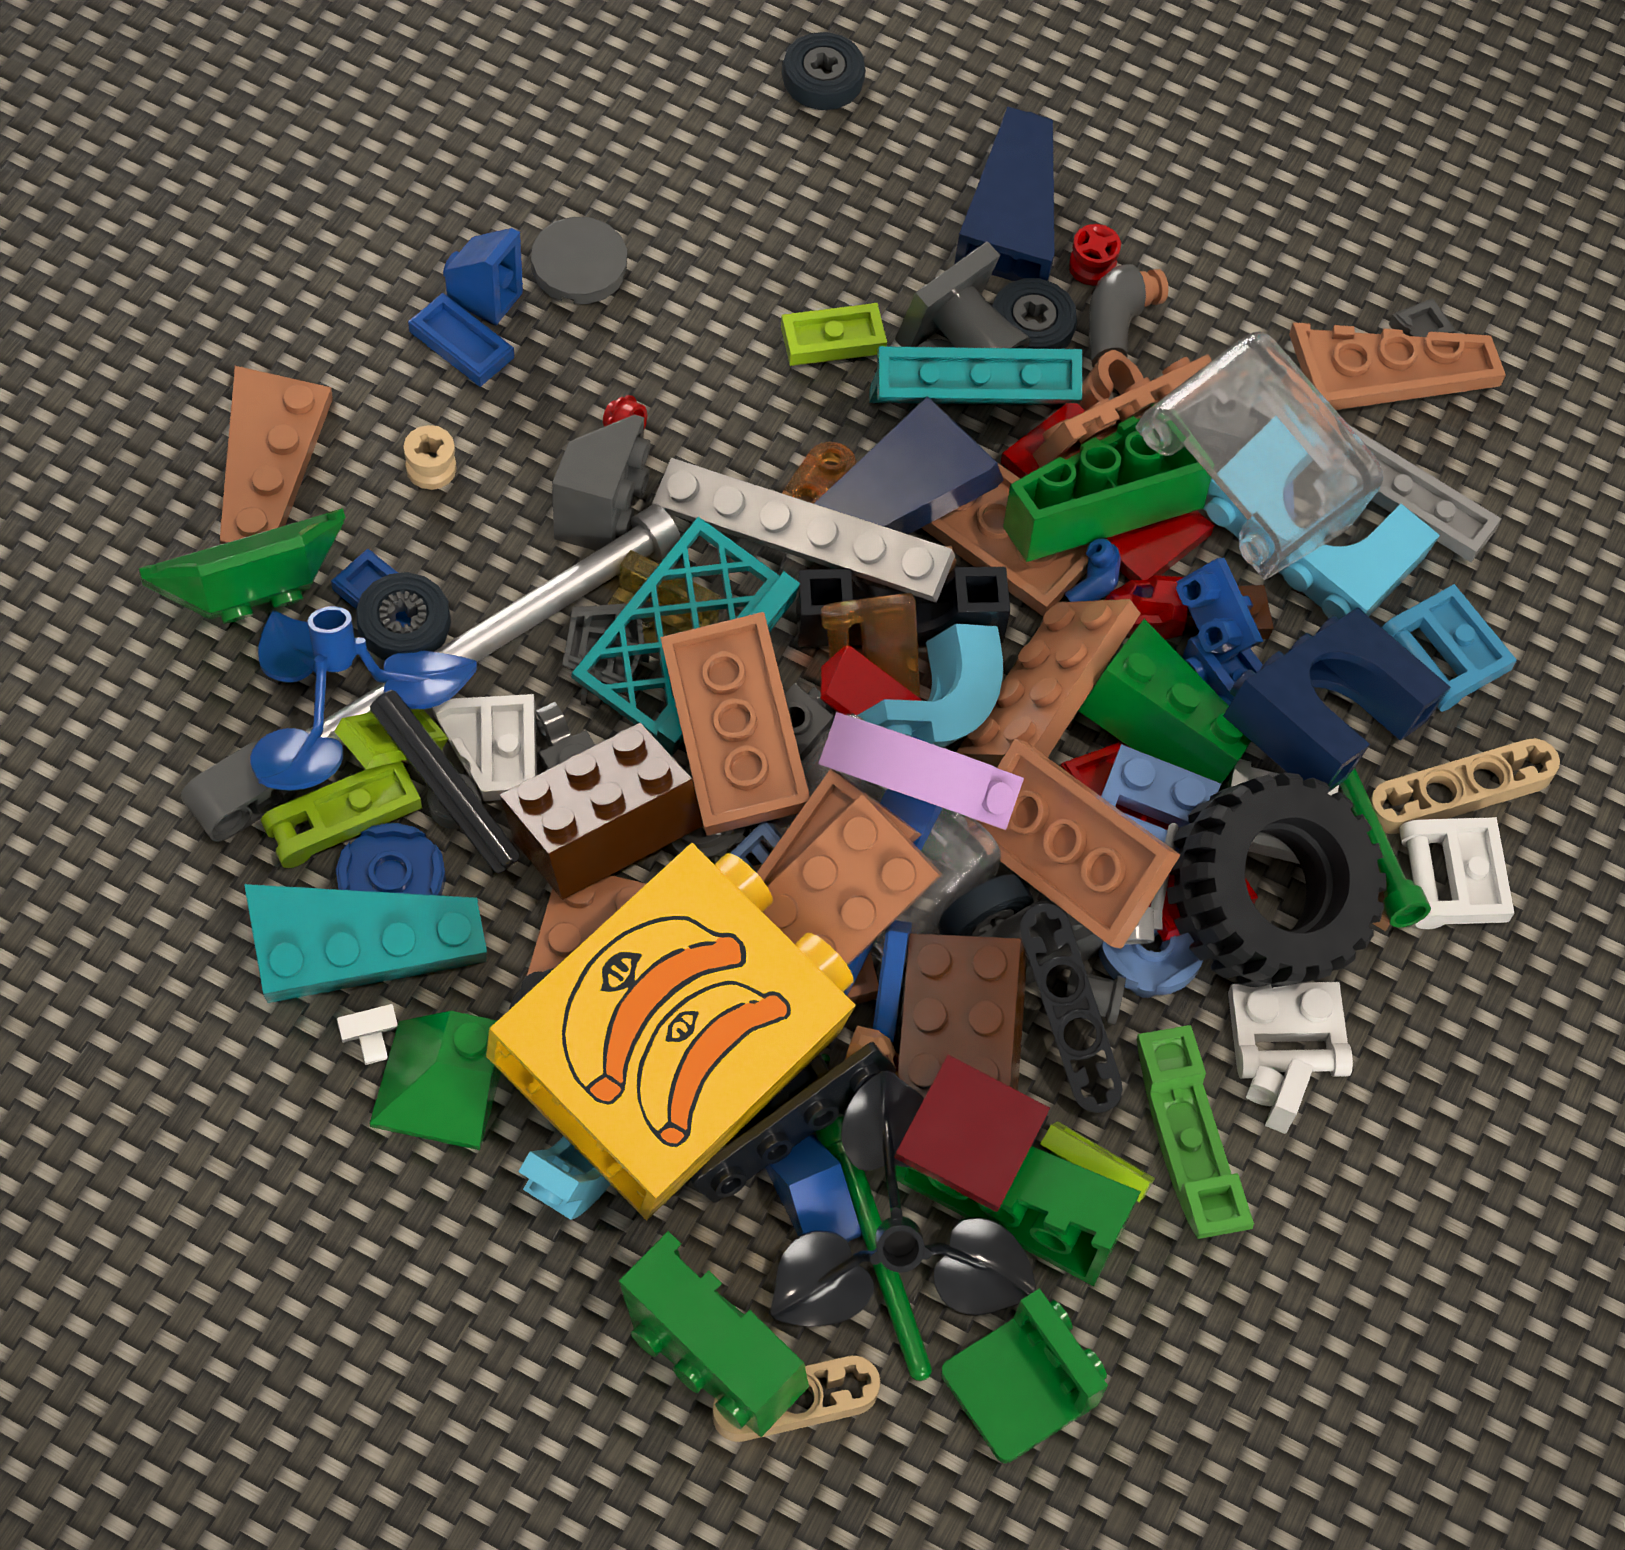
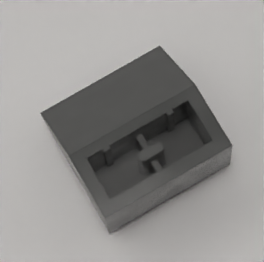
M632 415L568 442L552 482L555 540L598 551L631 530V518L635 512L634 509H631V505L635 496L640 498L644 496L650 476V469L644 467L650 450V440L644 439V417Z

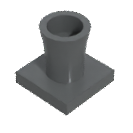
M988 241L915 292L895 338L901 347H917L940 330L955 348H1028L1031 338L1011 324L982 296V292L1000 257V254Z

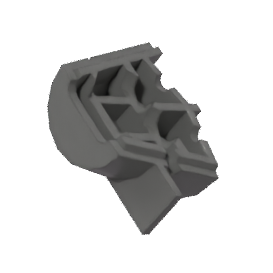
M645 602L641 608L652 607L651 602ZM628 603L599 605L598 607L597 605L572 607L562 667L574 671ZM653 617L634 619L625 627L627 646L644 644L642 622H653ZM619 636L609 648L620 647ZM650 653L629 656L632 681H634L642 662L649 663ZM622 657L599 659L589 672L603 684L625 682ZM582 686L581 705L586 706L588 690Z

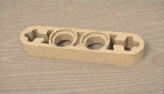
M1536 738L1526 739L1385 781L1376 787L1370 801L1384 832L1387 834L1400 833L1399 827L1402 824L1412 820L1448 819L1541 791L1550 784L1557 773L1560 759L1555 748L1546 741ZM1526 758H1529L1532 764L1541 763L1543 765L1540 773H1538L1534 766L1520 768ZM1478 769L1492 771L1499 778L1500 786L1496 789L1483 788L1475 781L1473 772ZM1518 770L1516 776L1514 777L1513 771ZM1431 783L1445 785L1452 792L1453 801L1449 803L1434 801L1427 794L1426 786ZM1413 793L1414 801L1408 802ZM1388 799L1392 806L1405 805L1400 814L1396 815L1393 809H1383L1382 806L1385 800Z

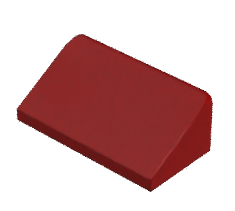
M844 646L821 666L820 698L838 713L855 717L884 699L922 701L909 689L851 646Z

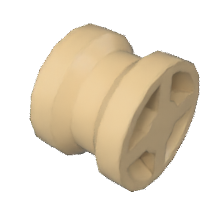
M421 426L411 431L404 442L405 465L408 478L414 485L422 489L434 490L449 484L455 477L457 469L453 437L448 431L439 426ZM429 452L436 453L437 457L430 456Z

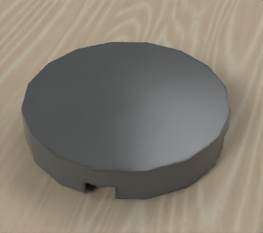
M569 217L553 222L539 233L532 245L531 270L537 285L550 297L562 301V297L574 299V304H590L606 299L621 286L624 281V274L627 271V248L621 235L609 224L591 217Z

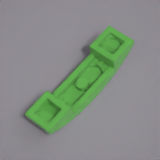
M1191 1025L1138 1034L1136 1040L1155 1130L1171 1182L1192 1231L1197 1239L1253 1229L1254 1222L1238 1173L1231 1174L1203 1085L1206 1071Z

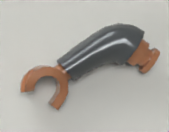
M1133 264L1115 266L1098 281L1089 307V341L1093 369L1082 382V401L1079 405L1084 410H1087L1103 399L1109 398L1113 388L1122 395V392L1128 387L1144 379L1138 367L1127 358L1129 326L1131 319L1139 316L1144 307L1150 304H1163L1166 301L1169 291L1168 282L1164 272L1160 269L1146 272L1139 271Z

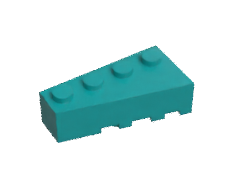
M244 884L262 990L267 1003L487 962V948L477 898Z

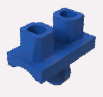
M1217 558L1177 581L1176 591L1182 604L1187 605L1199 630L1197 636L1204 651L1213 653L1220 664H1224L1239 653L1263 642L1249 611L1253 607V603L1249 596H1242L1225 558Z

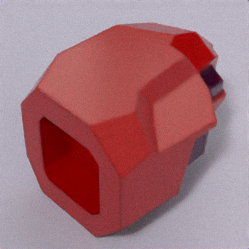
M1153 575L1147 580H1130L1121 587L1114 589L1106 597L1105 600L1130 599L1141 613L1126 637L1130 638L1143 619L1165 640L1182 636L1187 622L1188 606L1182 604L1176 587L1177 581L1184 577Z

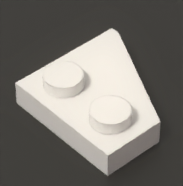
M534 694L454 698L432 707L435 719L447 736L449 743L469 777L473 779L479 789L483 801L501 800L499 794L521 784L527 779L537 776L536 704Z

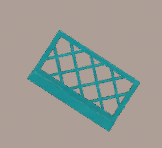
M879 346L877 350V371L869 388V403H921L928 396L935 404H1079L1082 401V349Z
M698 516L575 668L571 678L633 724L641 723L662 747L673 756L683 744L684 738L675 699L672 696V686L660 638L664 637L661 616L690 613L692 629L700 628L697 612L727 609L728 620L736 619L734 608L745 607L737 618L764 612L770 633L795 601L800 583L784 571L781 575H778ZM698 536H701L717 548L719 564L690 567L688 549ZM726 555L735 562L727 563ZM682 558L683 568L673 569ZM749 571L764 582L755 595L732 598L729 573ZM721 574L725 599L696 602L692 577ZM685 578L688 603L659 606L656 589L661 582ZM650 597L652 607L641 608ZM653 617L657 642L627 646L625 627L634 619ZM619 636L620 647L609 648ZM659 652L662 678L632 681L629 656ZM622 657L625 682L603 684L589 672L599 659ZM664 688L667 706L655 721L636 708L634 691ZM627 692L628 701L617 693Z

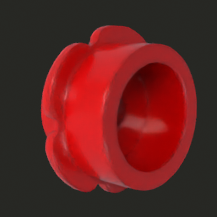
M632 395L619 397L617 400L611 401L606 407L603 415V425L606 427L632 415L644 417L645 429L647 409L643 404L637 403L636 398Z

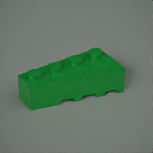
M1164 398L1151 405L1150 413L1139 419L1132 416L1119 423L1117 431L1104 439L1099 440L1094 437L1081 444L1079 453L1068 459L1058 457L1010 484L1003 528L1026 562L1091 543L1096 539H1104L1203 509L1214 464Z
M1033 1146L1030 1147L998 1212L987 1208L912 1167L897 1165L895 1167L897 1181L965 1218L981 1217L998 1222L1013 1234L1023 1249L1092 1286L1097 1282L1141 1191Z

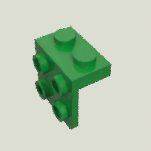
M1040 1288L1020 1300L1013 1319L948 1359L941 1369L942 1379L995 1457L1003 1463L1012 1462L1098 1406L1108 1387L1105 1382L1107 1373L1098 1356L1089 1348L1085 1350L1081 1348L1070 1332L1073 1330V1326L1065 1309L1056 1300L1049 1302Z

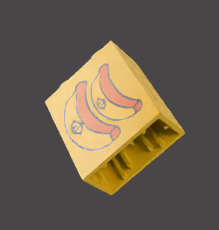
M693 843L689 844L489 1028L486 1057L646 1221L840 1034L856 1006L843 993L854 982V978L841 956L823 939L812 933H805L794 944L763 913L773 903V898L760 876L746 862L731 853H726L713 864Z

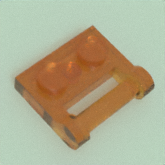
M912 593L836 602L821 608L822 626L828 629L829 659L844 646H849L848 628L855 623H861L863 656L916 696H920L916 601Z

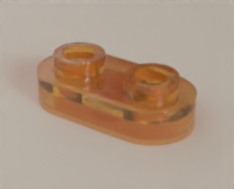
M824 442L816 445L803 460L782 494L800 499L802 496H810L814 499L810 503L814 504L856 464L855 455L847 446L841 443ZM826 461H833V462H836V463H838V464H837V465H828V464H826L825 462H826Z

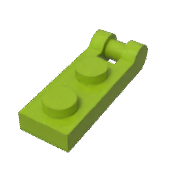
M402 761L365 769L267 811L262 816L261 823L268 837L275 838L278 844L275 852L281 865L284 868H294L305 863L313 854L358 836L362 831L371 826L386 824L421 809L422 803ZM308 820L312 829L297 835L294 829L296 825Z

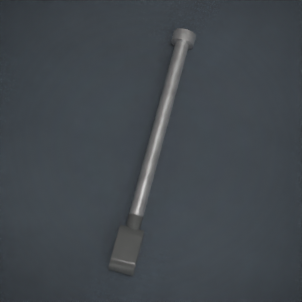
M653 504L631 518L632 530L434 652L457 655L477 662L648 555L656 561L666 557L681 538L677 526L660 505ZM382 683L324 719L321 737L336 739L340 741L342 746L345 745L334 732L340 720L345 717L371 712L370 705L384 693L385 683ZM313 727L306 730V732L310 733ZM258 741L244 746L194 777L181 793V800L213 841H223L231 838L260 820L267 811L286 803L296 792V790L273 789L258 783L250 763L252 750Z

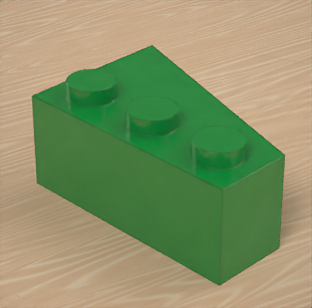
M1145 619L1142 620L1106 668L1078 710L1132 749L1221 784L1251 742L1249 738L1223 716L1229 707L1228 704Z
M667 1231L619 1280L634 1328L631 1331V1336L652 1357H656L661 1353L675 1365L673 1367L674 1373L690 1390L698 1393L703 1388L713 1398L716 1397L718 1399L715 1404L717 1410L730 1424L738 1429H742L747 1425L758 1436L762 1437L809 1388L805 1364L750 1309L746 1314H743L721 1296L716 1290L721 1286L722 1282L708 1270L700 1278L681 1260L678 1250L682 1243Z

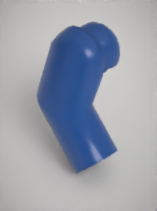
M1100 538L1088 545L1086 555L1089 557L1087 578L1065 592L1070 602L1098 601L1117 587L1121 557L1118 548L1109 540Z

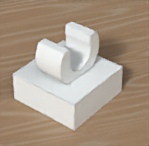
M393 1004L337 1018L342 1043L359 1039L365 1065L387 1060L388 1056L382 1033L395 1030L398 1027Z
M1292 1058L1283 1076L1272 1068L1259 1065L1246 1098L1260 1105L1272 1106L1265 1124L1266 1127L1284 1134L1287 1133L1297 1115L1314 1066Z

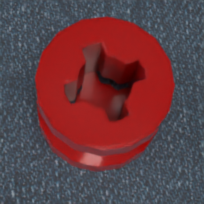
M1090 224L1078 230L1074 237L1073 251L1071 252L1068 265L1072 276L1083 284L1096 286L1098 281L1117 265L1121 241L1113 229L1106 225Z

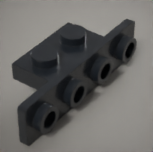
M874 1042L866 1044L832 1070L829 1069L822 1056L818 1054L735 1135L737 1138L735 1141L715 1154L690 1178L693 1186L713 1203L736 1194L745 1186L747 1180L769 1164L783 1160L789 1155L794 1146L813 1132L830 1126L837 1119L838 1115L848 1107L854 1094L869 1078L882 1070H890L895 1073V1066Z

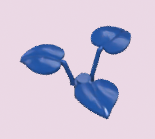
M336 606L324 607L313 612L309 616L308 622L290 618L275 610L272 611L259 642L258 657L261 670L269 678L282 682H297L309 676L312 671L316 673L314 722L310 733L296 728L280 729L268 733L257 742L252 750L250 763L258 783L280 790L305 789L324 782L340 767L343 760L342 744L336 739L321 737L324 727L327 671H344L352 665L355 656L359 655L374 680L385 683L384 693L394 690L409 709H427L448 701L460 691L476 672L477 661L457 655L432 651L397 653L385 660L384 670H382L368 652L365 638L354 637L352 617L348 610Z

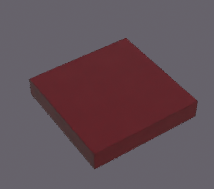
M948 1054L898 1147L894 1158L987 1208L998 1212L1050 1107Z

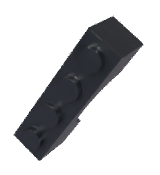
M954 567L947 575L937 603L900 590L882 589L868 585L859 580L851 569L799 570L798 582L800 583L796 596L798 647L926 644L928 640L954 624L997 626L1000 643L1004 642L1010 616L1006 567Z

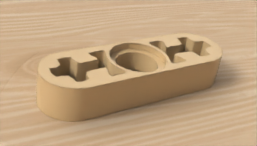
M847 1356L805 1366L809 1383L808 1389L813 1396L812 1406L806 1412L800 1414L786 1411L762 1437L851 1417L868 1411L874 1405L880 1389V1376L876 1367L869 1360L860 1356ZM846 1373H854L857 1381H867L868 1384L862 1388L860 1398L852 1399L849 1390L832 1392L829 1399L832 1406L823 1407V1388L818 1378H827L826 1389L843 1385ZM715 1397L712 1419L719 1434L735 1442L760 1438L747 1425L742 1429H738L730 1424L717 1410L715 1404L718 1399Z

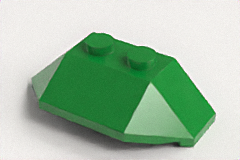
M343 508L139 568V576L143 586L209 620L221 616L223 624L235 622L252 616L253 611L251 607L271 601L273 608H281L302 601L304 599L302 591L309 590L346 517Z

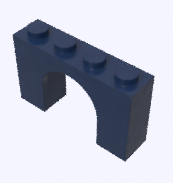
M1357 607L1340 619L1335 615L1329 618L1316 635L1304 634L1285 655L1281 651L1276 652L1257 673L1252 669L1246 671L1231 688L1230 694L1234 696V699L1223 716L1287 773L1299 774L1303 781L1315 778L1325 782L1330 787V792L1348 778L1370 744L1331 711L1318 697L1313 687L1333 690L1350 698L1400 741L1429 720L1451 687Z

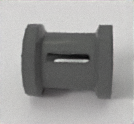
M1072 967L1065 997L1073 994L1079 984L1078 974ZM1087 974L1100 1016L1106 1017L1107 1024L1116 1025L1126 977L1118 975L1112 980Z

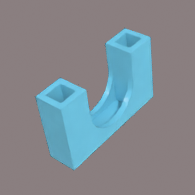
M1284 408L1211 479L1203 509L1214 523L1227 528L1239 538L1252 555L1259 559H1264L1282 574L1285 581L1293 589L1303 592L1319 605L1328 618L1335 615L1340 619L1357 607L1369 617L1425 559L1440 535L1401 503L1367 538L1356 544L1329 546L1311 540L1302 534L1292 524L1285 512L1282 491L1311 463L1323 438Z

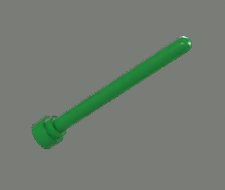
M1354 768L1348 778L1340 784L1344 795L1353 803L1351 811L1354 816L1363 814L1372 827V830L1367 832L1371 843H1379L1383 858L1377 860L1379 873H1386V891L1383 892L1385 898L1382 902L1384 903V911L1393 927L1413 925L1423 920L1430 913L1431 906L1422 887L1415 885L1412 880L1405 878L1356 768Z
M841 1116L830 1126L815 1132L818 1140L841 1163L867 1250H875V1236L882 1221L865 1171L855 1167L845 1153L841 1136L844 1116ZM881 1262L877 1265L872 1264L909 1374L916 1381H925L930 1377L932 1367L900 1273L889 1270Z

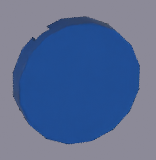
M399 823L374 825L362 831L360 837L356 838L351 844L349 841L341 851L336 867L339 890L442 896L446 882L443 856L437 845H434L431 840L426 838V834L416 827Z

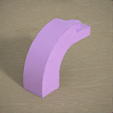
M836 712L818 763L819 765L1004 830L1007 828L1024 780L1023 777L998 769L987 763Z

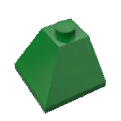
M446 1011L399 1021L370 1119V1127L480 1150L501 1071L486 1057L489 1028L498 1020L455 1011Z

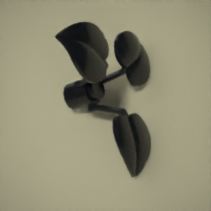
M882 1070L861 1085L854 1094L844 1114L841 1136L845 1153L855 1167L860 1170L869 1171L885 1166L891 1217L883 1221L877 1229L875 1250H862L852 1255L846 1239L831 1231L814 1230L804 1233L792 1241L783 1252L777 1269L775 1290L771 1304V1315L776 1320L799 1326H824L843 1322L854 1317L868 1304L874 1292V1283L871 1275L864 1267L859 1265L865 1261L871 1262L874 1265L881 1262L889 1270L903 1273L916 1268L922 1259L927 1260L932 1255L942 1254L943 1256L938 1260L934 1268L936 1290L941 1299L950 1308L965 1314H990L1013 1305H1018L1020 1300L1036 1291L1034 1274L1025 1251L1013 1234L998 1222L981 1217L965 1218L954 1226L950 1235L949 1245L940 1242L924 1245L919 1226L912 1219L902 1216L895 1165L901 1167L910 1166L895 1159L894 1156L924 1097L890 1070Z

